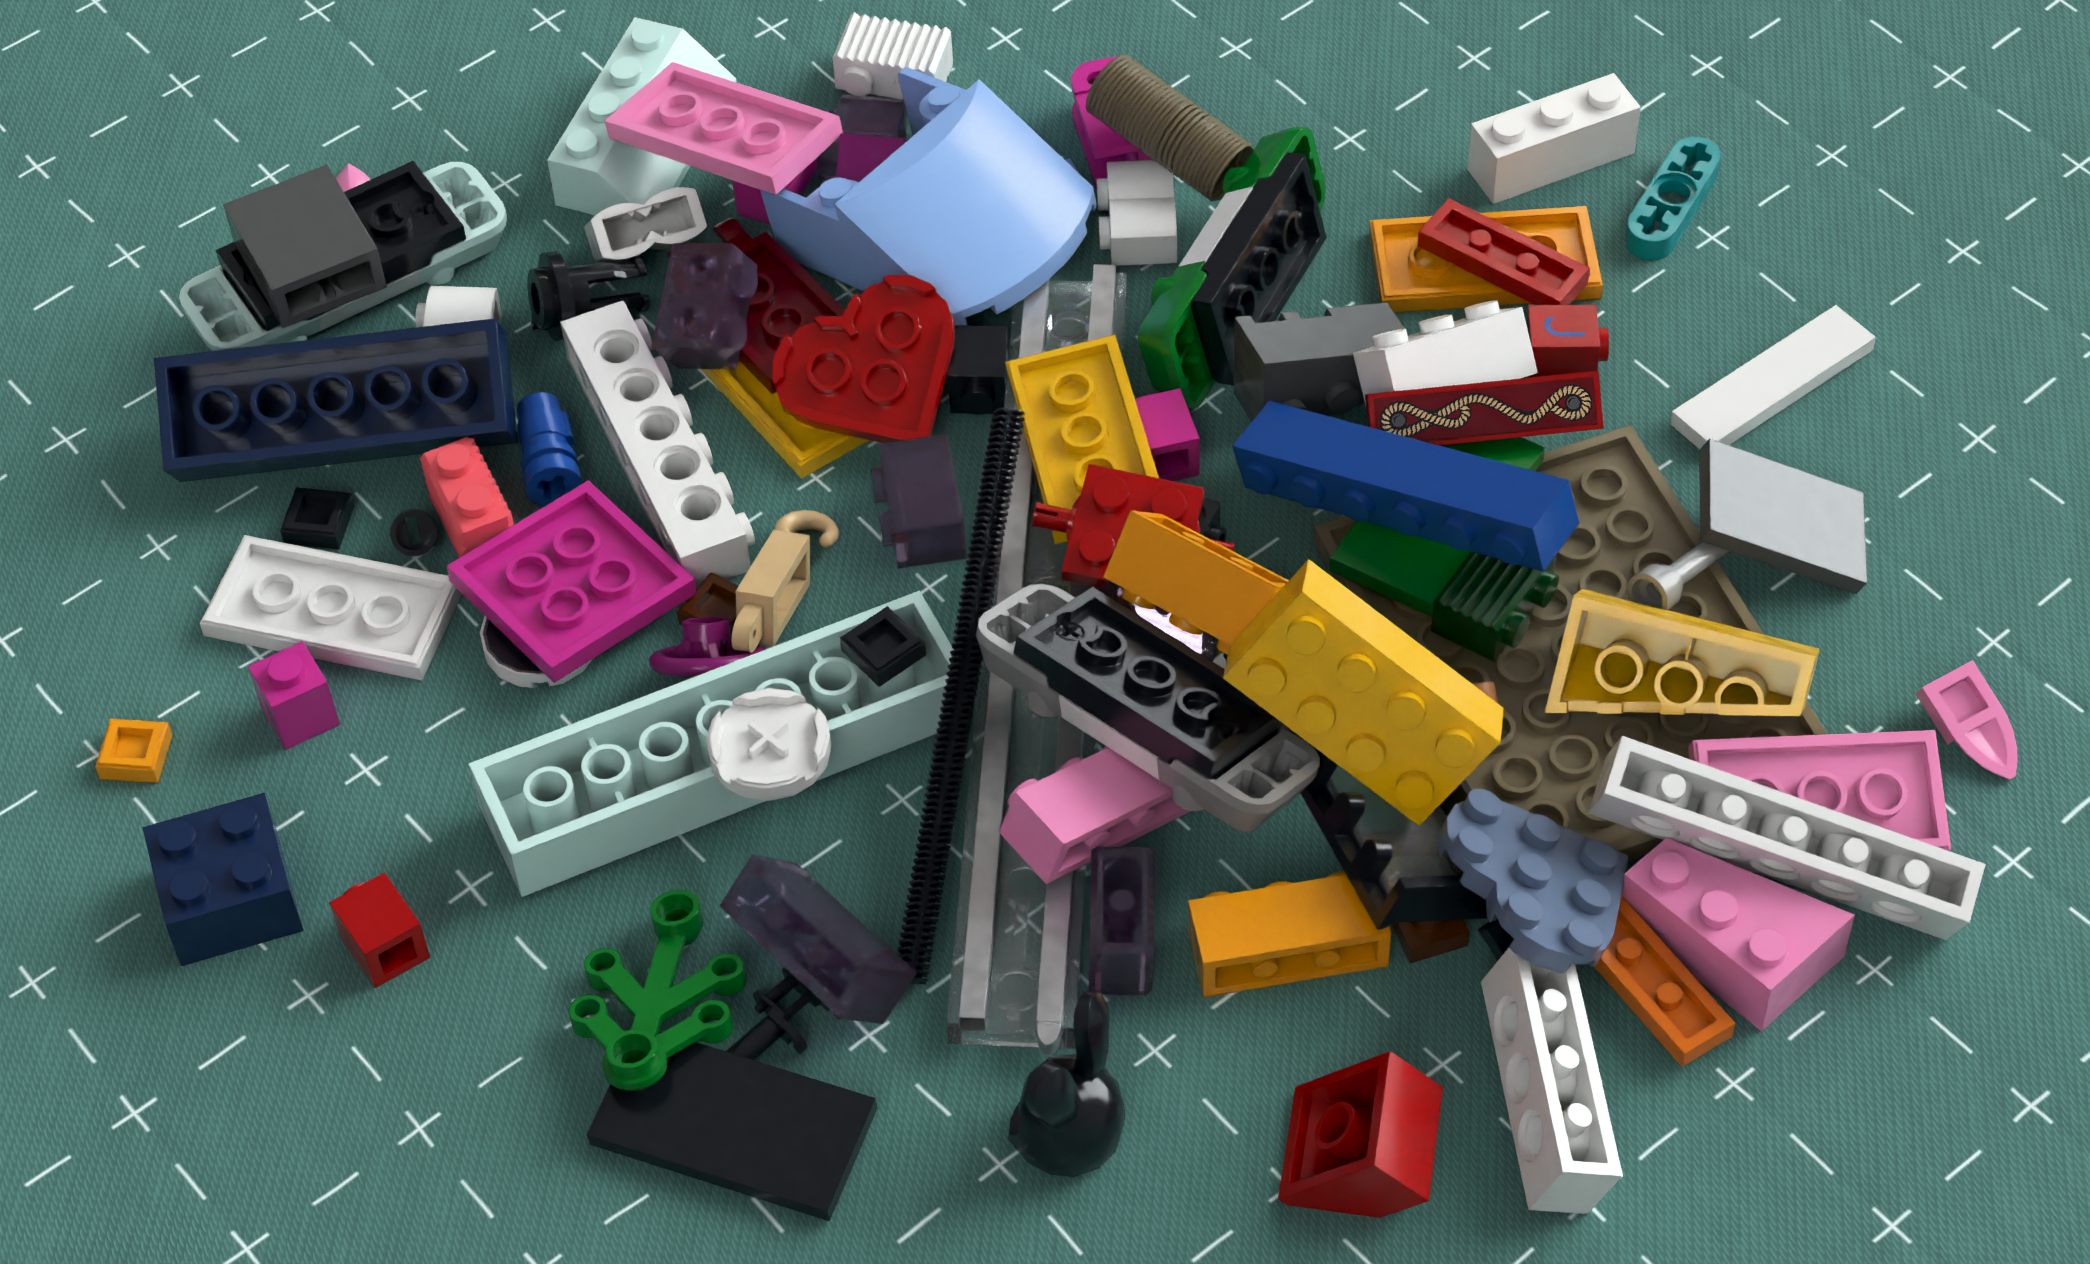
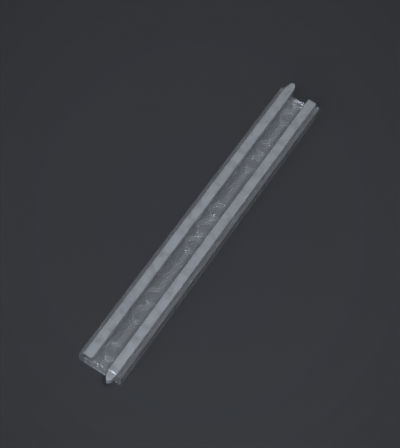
M1094 264L1092 281L1049 279L1033 293L1013 305L1008 361L1114 334L1116 335L1123 358L1127 308V273H1116V265ZM1007 374L1004 408L1016 410L1017 407ZM1020 428L1022 434L1019 435L1021 437V441L1018 442L1020 448H1017L1019 452L1016 455L1018 461L1015 462L1017 467L1014 469L1016 472L1013 475L1014 482H1011L1013 486L1010 489L1012 495L1009 496L1011 502L1008 503L1010 506L1007 509L1008 516H1005L1007 518V522L1004 523L1006 529L1003 530L1005 536L1002 537L1004 542L1001 544V557H998L1000 564H997L999 571H996L998 577L995 578L996 585H994L995 591L993 592L994 598L992 599L993 605L990 606L991 608L1020 589L1032 584L1052 585L1066 591L1075 598L1089 588L1094 587L1062 580L1061 570L1068 546L1067 542L1055 544L1050 529L1032 527L1035 506L1037 502L1043 504L1023 428ZM1094 587L1107 595V589ZM983 659L981 662L982 668L979 672L981 675L979 676L980 681L977 692L947 1015L948 1043L1039 1047L1044 1055L1051 1056L1058 1048L1076 1049L1073 1021L1080 995L1088 863L1045 884L1004 839L999 830L1009 808L1008 798L1020 784L1032 778L1039 781L1057 772L1072 758L1081 757L1085 759L1095 754L1097 740L1059 715L1043 717L1032 712L1027 705V695L989 671Z

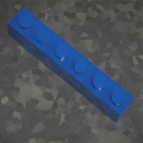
M1273 401L1266 403L1232 445L1245 488L1252 489L1260 494H1270L1295 501L1309 508H1319L1348 516L1355 521H1365L1394 529L1408 536H1418L1447 544L1457 550H1468L1500 559L1511 565L1518 564L1544 572L1579 524L1570 482L1567 479Z

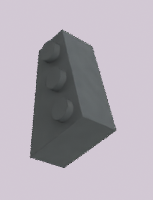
M1385 302L1327 308L1324 317L1301 319L1297 311L1281 312L1279 321L1255 323L1251 316L1235 317L1234 394L1251 422L1268 401L1326 416L1342 414L1353 407L1364 404L1365 401L1353 353L1374 347L1372 337L1375 335L1405 329L1389 304Z

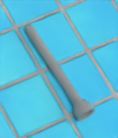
M1701 542L1669 566L1651 564L1629 580L1627 585L1629 600L1670 610L1679 602L1683 585L1730 551Z

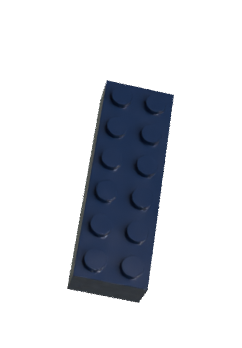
M496 318L154 358L163 471L179 482L418 455L466 437L475 439L476 446L478 447L518 443L507 332Z

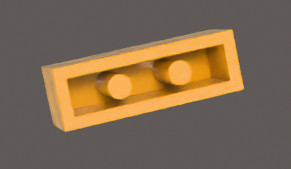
M1130 511L1103 576L1124 588L1121 597L1125 600L1151 610L1158 606L1171 613L1168 622L1173 626L1195 635H1202L1204 631L1219 639L1216 648L1227 655L1230 644L1289 581L1163 514Z
M1345 871L1332 873L1325 878L1295 883L1279 881L1271 883L1264 888L1235 893L1213 892L1203 898L1188 900V937L1203 998L1389 966L1390 926L1377 930Z

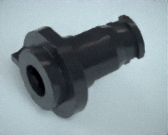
M558 251L541 253L538 268L530 269L527 279L528 298L532 313V329L547 330L554 341H561L564 338L560 322L622 300L628 309L636 308L639 312L647 311L650 306L649 295L633 292L590 299L588 284L647 276L643 260L640 257H632L626 263L603 261L567 267L562 255Z

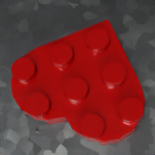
M887 275L882 277L883 282L869 286L859 296L857 293L853 295L843 316H818L814 318V323L800 327L790 337L788 334L783 337L773 357L772 380L781 406L787 414L793 416L797 421L816 429L927 452L954 349L955 323L949 306L936 292V288L931 283L911 275Z

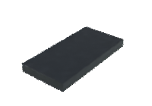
M694 1042L668 1058L666 1072L653 1085L639 1090H622L610 1084L589 1128L587 1138L590 1145L830 1221L878 1107L874 1097Z

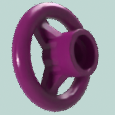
M728 617L690 618L682 621L683 641L677 646L663 648L654 652L649 658V666L653 671L663 675L698 676L766 649L761 645H757L753 653L734 650L732 648V639L730 638L731 625L730 618Z

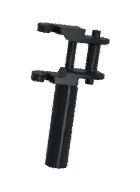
M786 965L782 968L785 978L766 995L759 990L753 993V998L757 1004L754 1009L759 1014L764 1011L767 1017L758 1022L729 1047L726 1052L755 1060L775 1041L781 1038L788 1045L793 1042V1047L801 1054L807 1049V1043L801 1034L789 1024V1019L808 1002L814 1007L821 1005L827 1011L833 1008V1013L839 1020L847 1014V1010L840 999L815 976L811 975L805 980L803 978L805 975L800 969L795 971ZM794 988L802 996L783 1011L776 1003Z

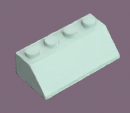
M634 17L547 159L555 205L596 215L605 208L620 203L644 204L649 198L661 191L679 187L691 166L610 139L605 120L672 62L737 83L736 78L684 29Z

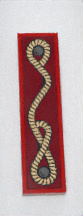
M1598 371L1365 394L1368 427L1435 445L1604 429Z

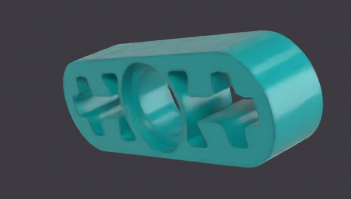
M1686 137L1675 143L1628 218L1625 244L1631 254L1644 260H1659L1665 258L1673 251L1717 179L1721 153L1715 143L1703 137ZM1694 162H1697L1692 169L1691 176L1686 174V166H1691ZM1666 192H1676L1682 194L1687 200L1680 204H1671L1663 201L1659 196ZM1655 220L1661 222L1660 231L1656 230L1652 235H1648L1654 227Z

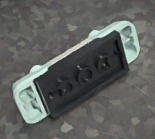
M411 161L344 192L378 248L387 285L386 288L282 329L234 242L216 250L220 266L195 276L185 283L180 291V303L183 312L207 347L212 351L308 340L309 336L420 284L426 282L430 285H442L449 282L454 276L455 268L481 257L497 247L507 221L504 204L479 171L470 164L449 162L423 173L416 163Z

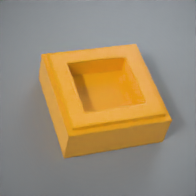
M110 719L95 765L99 779L159 783L173 735L169 723Z

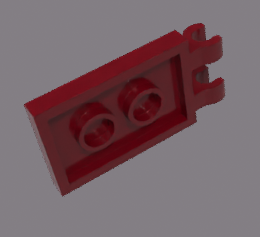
M729 217L713 226L714 233L723 241V243L716 246V251L720 258L706 264L699 257L695 249L685 242L667 252L668 257L678 267L671 271V276L676 282L678 298L770 393L774 394L777 390L772 380L773 357L783 337L787 334L790 337L800 327L814 323V318L818 316H843L845 309L767 232L752 239L737 220Z

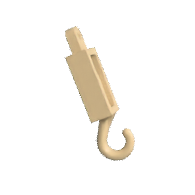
M799 510L782 516L776 522L775 528L736 589V620L733 626L731 641L734 650L753 653L757 645L773 647L810 586V535L795 532L802 530L820 531L823 533L819 539L820 545L823 548H830L837 542L839 536V529L830 517L817 511Z

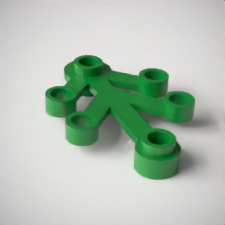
M686 890L665 892L658 896L651 904L650 915L654 932L659 940L644 988L623 967L621 956L614 949H597L591 952L584 960L588 984L595 990H608L634 1017L631 1030L624 1031L609 1017L605 1000L598 995L592 994L583 995L575 999L568 1009L575 1034L583 1038H594L606 1051L602 1060L604 1075L607 1081L616 1088L639 1090L649 1087L664 1075L667 1069L668 1058L698 1040L709 1044L722 1042L733 1032L734 1026L729 1006L720 1000H708L699 1004L694 1009L691 1017L658 1034L663 1021L712 992L720 996H731L740 992L747 983L742 959L736 954L723 953L710 959L702 970L673 986L684 947L693 943L698 938L704 922L698 898ZM603 968H609V969L604 970V971H599V970H601V969H603ZM725 973H732V974L727 975V976H721V975H723V974H725ZM596 1014L592 1017L584 1018L587 1015ZM711 1020H719L715 1023L707 1024Z

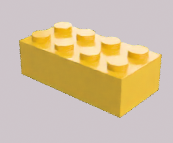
M1309 559L1230 644L1223 674L1224 680L1418 826L1501 743L1504 709L1502 706Z

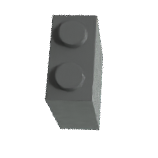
M328 165L223 204L234 244L282 329L387 287L378 248Z

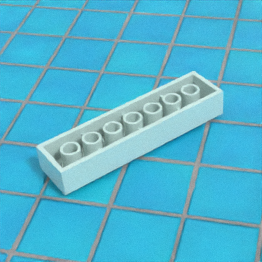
M919 590L469 763V768L479 807L521 897H524L765 802V800L744 798L726 789L712 772L706 743L712 719L720 710L722 715L726 709L733 706V699L746 692L773 688L794 691L806 697V703L812 705L816 710L818 707L826 716L832 746L827 768L816 780L818 781L937 734L936 729L940 728L938 721H942L939 718V714H943L940 707H944L941 701L945 699L943 697V693L946 692L944 686L947 685L945 679L949 678L946 673L950 671L948 669V665L951 664L949 658L952 657L950 651L954 649L951 647L949 640ZM888 606L925 641L926 656L878 687L841 651L840 637Z

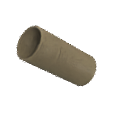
M1128 54L1120 55L1111 60L1103 68L1089 89L1085 106L1088 113L1095 116L1097 120L1099 119L1101 123L1103 122L1105 126L1107 125L1118 135L1120 134L1122 138L1124 137L1126 141H1129L1134 147L1150 156L1155 162L1163 165L1170 173H1173L1180 180L1196 189L1202 196L1204 195L1206 199L1208 198L1210 202L1224 197L1223 181L1227 171L1232 167L1239 168L1244 166L1253 152L1251 142H1248L1246 139L1244 140L1242 136H1239L1230 127L1218 121L1213 115L1210 116L1208 111L1205 112L1198 104L1195 105L1192 100L1180 94L1170 84L1168 85L1166 81L1164 82L1162 79H1159L1157 75L1155 76L1145 66H1142L1140 63L1138 64Z

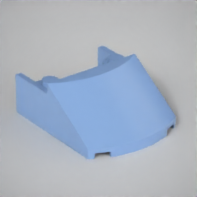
M908 67L902 69L897 75L913 136L864 179L857 182L839 177L832 178L822 183L807 198L784 188L777 195L760 190L775 241L799 264L863 292L869 286L883 282L882 277L887 275L914 276L931 283L936 288V292L947 302L955 325H967L966 317L990 307L997 315L1020 302L1047 282L1064 266L1087 234L1085 222L1090 211L1095 212L1097 205L1093 186L983 82L977 80L965 90Z

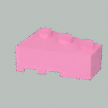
M1667 837L1630 868L1623 878L1624 883L1621 896L1701 984L1761 1032L1845 957L1855 917L1854 914Z

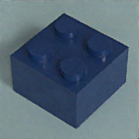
M265 793L142 827L165 925L181 966L303 931L280 839Z

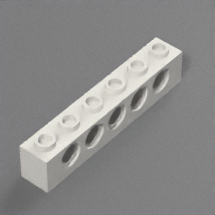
M622 300L561 321L567 359L663 549L695 578L696 589L710 573L726 580L746 573L751 567L748 547L755 545L751 524L744 512L735 514L731 506L734 504V497L723 472L714 474L710 466L713 465V457L702 432L693 434L690 428L693 425L692 416L682 394L673 396L670 390L673 387L672 379L662 356L653 358L650 352L653 349V345L644 320L642 318L633 320L625 302Z
M1621 736L1605 757L1588 814L1662 840L1667 837L1743 869L1944 940H1948L1970 923L1986 865L1625 736Z

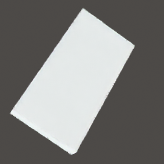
M244 535L200 622L203 635L206 637L275 651H282L303 641L314 659L423 681L462 593L449 581L448 575Z

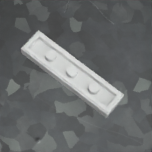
M1835 305L1673 410L1670 425L1699 449L1702 448L1709 438L1730 445L1873 351L1876 337Z

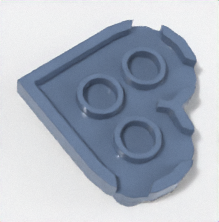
M1484 789L1471 790L1465 801L1454 805L1437 834V848L1440 857L1449 854L1452 862L1464 872L1459 882L1467 889L1486 899L1489 922L1498 919L1501 927L1514 938L1509 948L1515 954L1535 966L1558 973H1566L1571 964L1589 963L1591 967L1595 966L1615 932L1628 855L1613 849L1603 841L1592 840L1560 826L1544 815L1533 814L1515 805L1500 801L1490 791Z

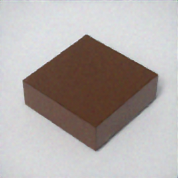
M710 573L696 589V595L689 598L677 611L679 625L682 626V621L690 618L728 617L730 618V638L732 639L733 626L736 620V589L738 585Z

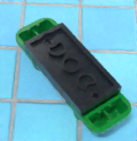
M1296 126L1263 136L1244 166L1239 168L1232 167L1227 171L1223 181L1224 197L1174 274L1168 278H1158L1153 286L1151 294L1152 308L1140 325L1138 343L1153 388L1160 393L1180 388L1188 409L1198 408L1216 381L1217 383L1234 386L1235 317L1251 316L1255 323L1275 321L1327 238L1320 213L1325 199V181L1311 130L1306 127Z

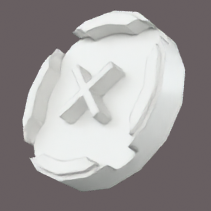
M766 688L746 692L733 699V706L726 709L722 715L720 710L712 719L706 738L712 772L726 789L744 798L772 801L794 796L813 785L827 768L832 746L826 716L818 707L816 710L812 705L806 703V697L794 691Z

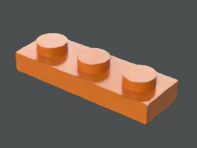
M1621 896L1614 935L1601 958L1593 967L1679 1065L1684 1067L1733 1037L1736 1023Z

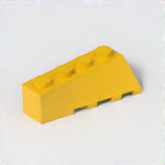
M1581 589L1573 595L1545 713H1660L1663 715L1699 713L1748 716H1801L1806 706L1820 649Z

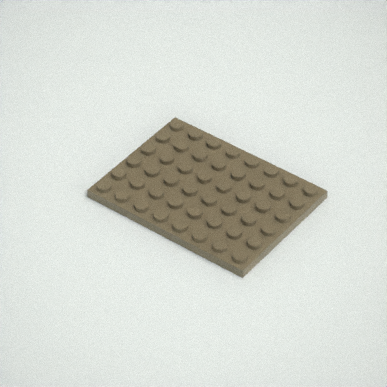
M1628 425L1544 452L1543 462L1536 472L1569 480L1579 524L1556 554L1554 574L1559 576V583L1551 601L1545 608L1535 605L1533 612L1529 613V626L1516 648L1505 646L1503 653L1499 655L1496 662L1432 632V617L1338 574L1331 573L1335 580L1470 683H1495L1498 704L1504 708L1501 743L1465 779L1471 790L1484 789L1490 791L1500 801L1515 805L1533 814L1544 815L1552 819L1556 824L1592 840L1603 841L1613 849L1628 855V861L1647 855L1663 840L1588 814L1605 757L1621 736L1689 759L1688 745L1692 740L1826 735L1827 732L1808 702H1806L1801 716H1748L1685 713L1684 715H1663L1660 713L1597 714V712L1545 713L1573 595L1581 589L1629 600L1627 585L1634 575L1651 564L1669 566L1702 542L1700 541V533L1632 426ZM1348 516L1314 526L1313 541L1328 568L1330 556L1356 522ZM1718 561L1683 585L1679 602L1669 610L1764 634Z

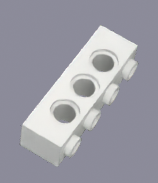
M1508 948L1481 981L1528 1210L1588 1214L1623 1177L1576 966L1571 964L1566 973H1558L1535 966Z

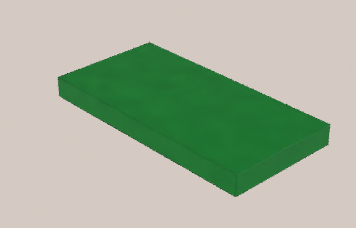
M1522 437L1439 445L1536 471L1543 462L1545 447ZM1356 521L1330 556L1329 571L1432 617L1435 599L1471 551L1457 550L1447 544L1418 536H1408L1397 530L1369 522Z

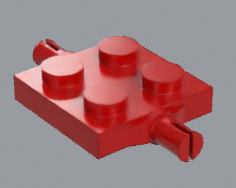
M1089 464L1081 495L1073 504L1072 509L1037 502L1033 514L1032 527L1066 533L1068 546L1061 570L1062 580L1122 592L1124 588L1103 576L1130 511L1163 514L1200 534L1199 516L1204 500V488ZM1211 539L1214 542L1234 551L1235 543H1228Z

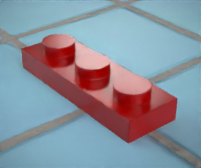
M1450 198L1418 231V247L1534 305H1569L1589 281L1590 267Z

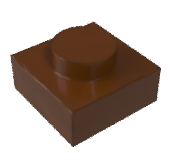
M1464 920L1403 922L1392 925L1410 964L1466 947L1469 943V930Z

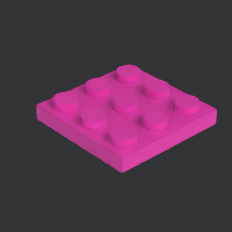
M589 480L447 565L449 581L553 683L696 595L695 578Z

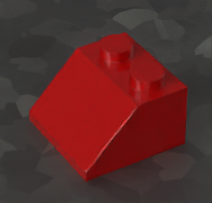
M1391 1051L1296 1086L1278 1200L1289 1206L1376 1218L1428 1202L1443 1087Z

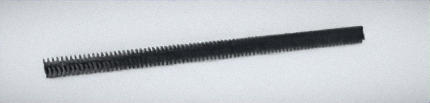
M998 408L993 412L994 417L991 418L993 424L990 425L989 444L986 447L988 451L985 452L987 457L984 459L986 464L983 465L985 471L982 472V485L979 486L981 490L978 492L980 498L977 499L979 505L976 506L978 512L974 514L976 517L973 520L975 526H972L974 531L971 533L973 539L970 540L972 546L968 548L971 553L967 554L969 558L966 561L968 567H965L967 574H964L965 581L962 582L964 588H961L963 595H960L962 601L959 602L961 608L957 611L960 615L956 616L958 622L955 623L957 627L954 630L956 636L953 637L955 643L951 645L954 650L950 651L952 655L949 658L951 664L948 665L950 671L946 673L949 678L945 679L947 683L944 686L946 692L943 693L945 699L941 701L944 707H940L943 714H939V718L942 721H938L940 728L936 729L939 735L935 736L937 742L934 743L936 749L932 752L935 757L931 758L934 764H930V768L933 771L929 772L931 778L927 781L930 785L926 786L928 793H925V797L928 800H924L926 807L922 811L925 814L921 815L923 822H920V826L923 829H919L918 832L921 836L917 837L920 843L916 844L919 851H915V855L918 858L913 860L916 865L912 866L915 873H911V877L914 880L909 882L912 887L908 888L911 895H907V900L910 902L906 903L908 910L904 911L907 917L903 918V922L906 924L901 927L905 932L900 933L903 939L899 940V943L902 947H898L900 954L896 958L899 962H895V966L898 969L894 970L896 977L892 978L893 981L899 984L926 985L928 979L922 977H927L929 972L923 971V969L928 970L930 964L924 962H930L932 958L926 956V954L931 955V952H933V949L927 947H932L934 944L933 941H928V939L934 940L935 934L930 932L935 933L937 927L931 925H936V922H938V919L932 917L937 918L939 912L933 910H939L941 906L936 903H940L942 897L936 895L941 896L943 890L937 888H943L944 882L941 881H944L946 875L940 873H945L947 870L946 867L942 866L947 865L948 860L945 859H948L950 854L948 852L951 846L946 844H950V841H952V838L949 837L953 834L951 830H953L955 824L950 822H954V819H956V816L953 815L957 812L955 808H957V801L960 796L956 793H959V790H961V787L958 786L962 783L960 779H962L961 776H963L962 772L965 767V754H967L965 750L968 747L966 743H968L967 740L970 738L968 736L971 732L972 711L975 710L973 704H976L974 697H977V683L980 681L978 676L981 675L979 672L982 668L981 662L983 661L976 637L979 618L984 612L991 609L990 606L993 605L994 585H996L995 578L998 577L996 571H999L997 564H1000L998 557H1001V544L1004 542L1002 537L1005 536L1003 530L1006 529L1004 523L1007 522L1005 516H1008L1007 509L1010 507L1008 504L1011 502L1009 496L1012 495L1010 489L1013 488L1011 482H1014L1013 475L1016 473L1014 469L1017 467L1015 462L1018 461L1016 455L1019 454L1017 448H1020L1018 443L1021 441L1019 435L1022 434L1020 428L1024 427L1022 421H1025V418L1020 417L1025 413L1019 409Z

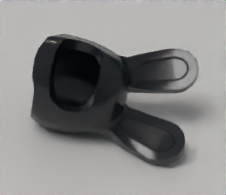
M1084 992L1077 1003L1073 1021L1076 1054L1050 1056L1031 1071L1024 1082L1020 1102L1010 1119L1008 1140L1029 1164L1050 1175L1076 1177L1099 1169L1116 1152L1125 1123L1126 1113L1119 1084L1105 1068L1109 1049L1110 1016L1107 1003L1099 992Z

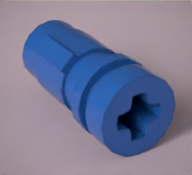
M538 392L524 397L518 403L516 412L518 417L517 428L523 455L520 464L526 495L533 504L545 507L581 485L582 481L576 452L571 447L575 445L571 419L567 411L562 412L560 401L556 396L550 393Z

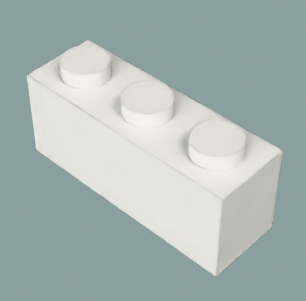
M1612 73L1471 123L1467 170L1490 201L1495 204L1635 153L1641 107L1617 76Z
M1493 300L1464 308L1466 318L1453 321L1452 314L1419 322V333L1407 336L1406 329H1398L1373 336L1374 347L1353 353L1365 406V394L1521 379L1538 373L1523 308L1499 309L1498 301Z

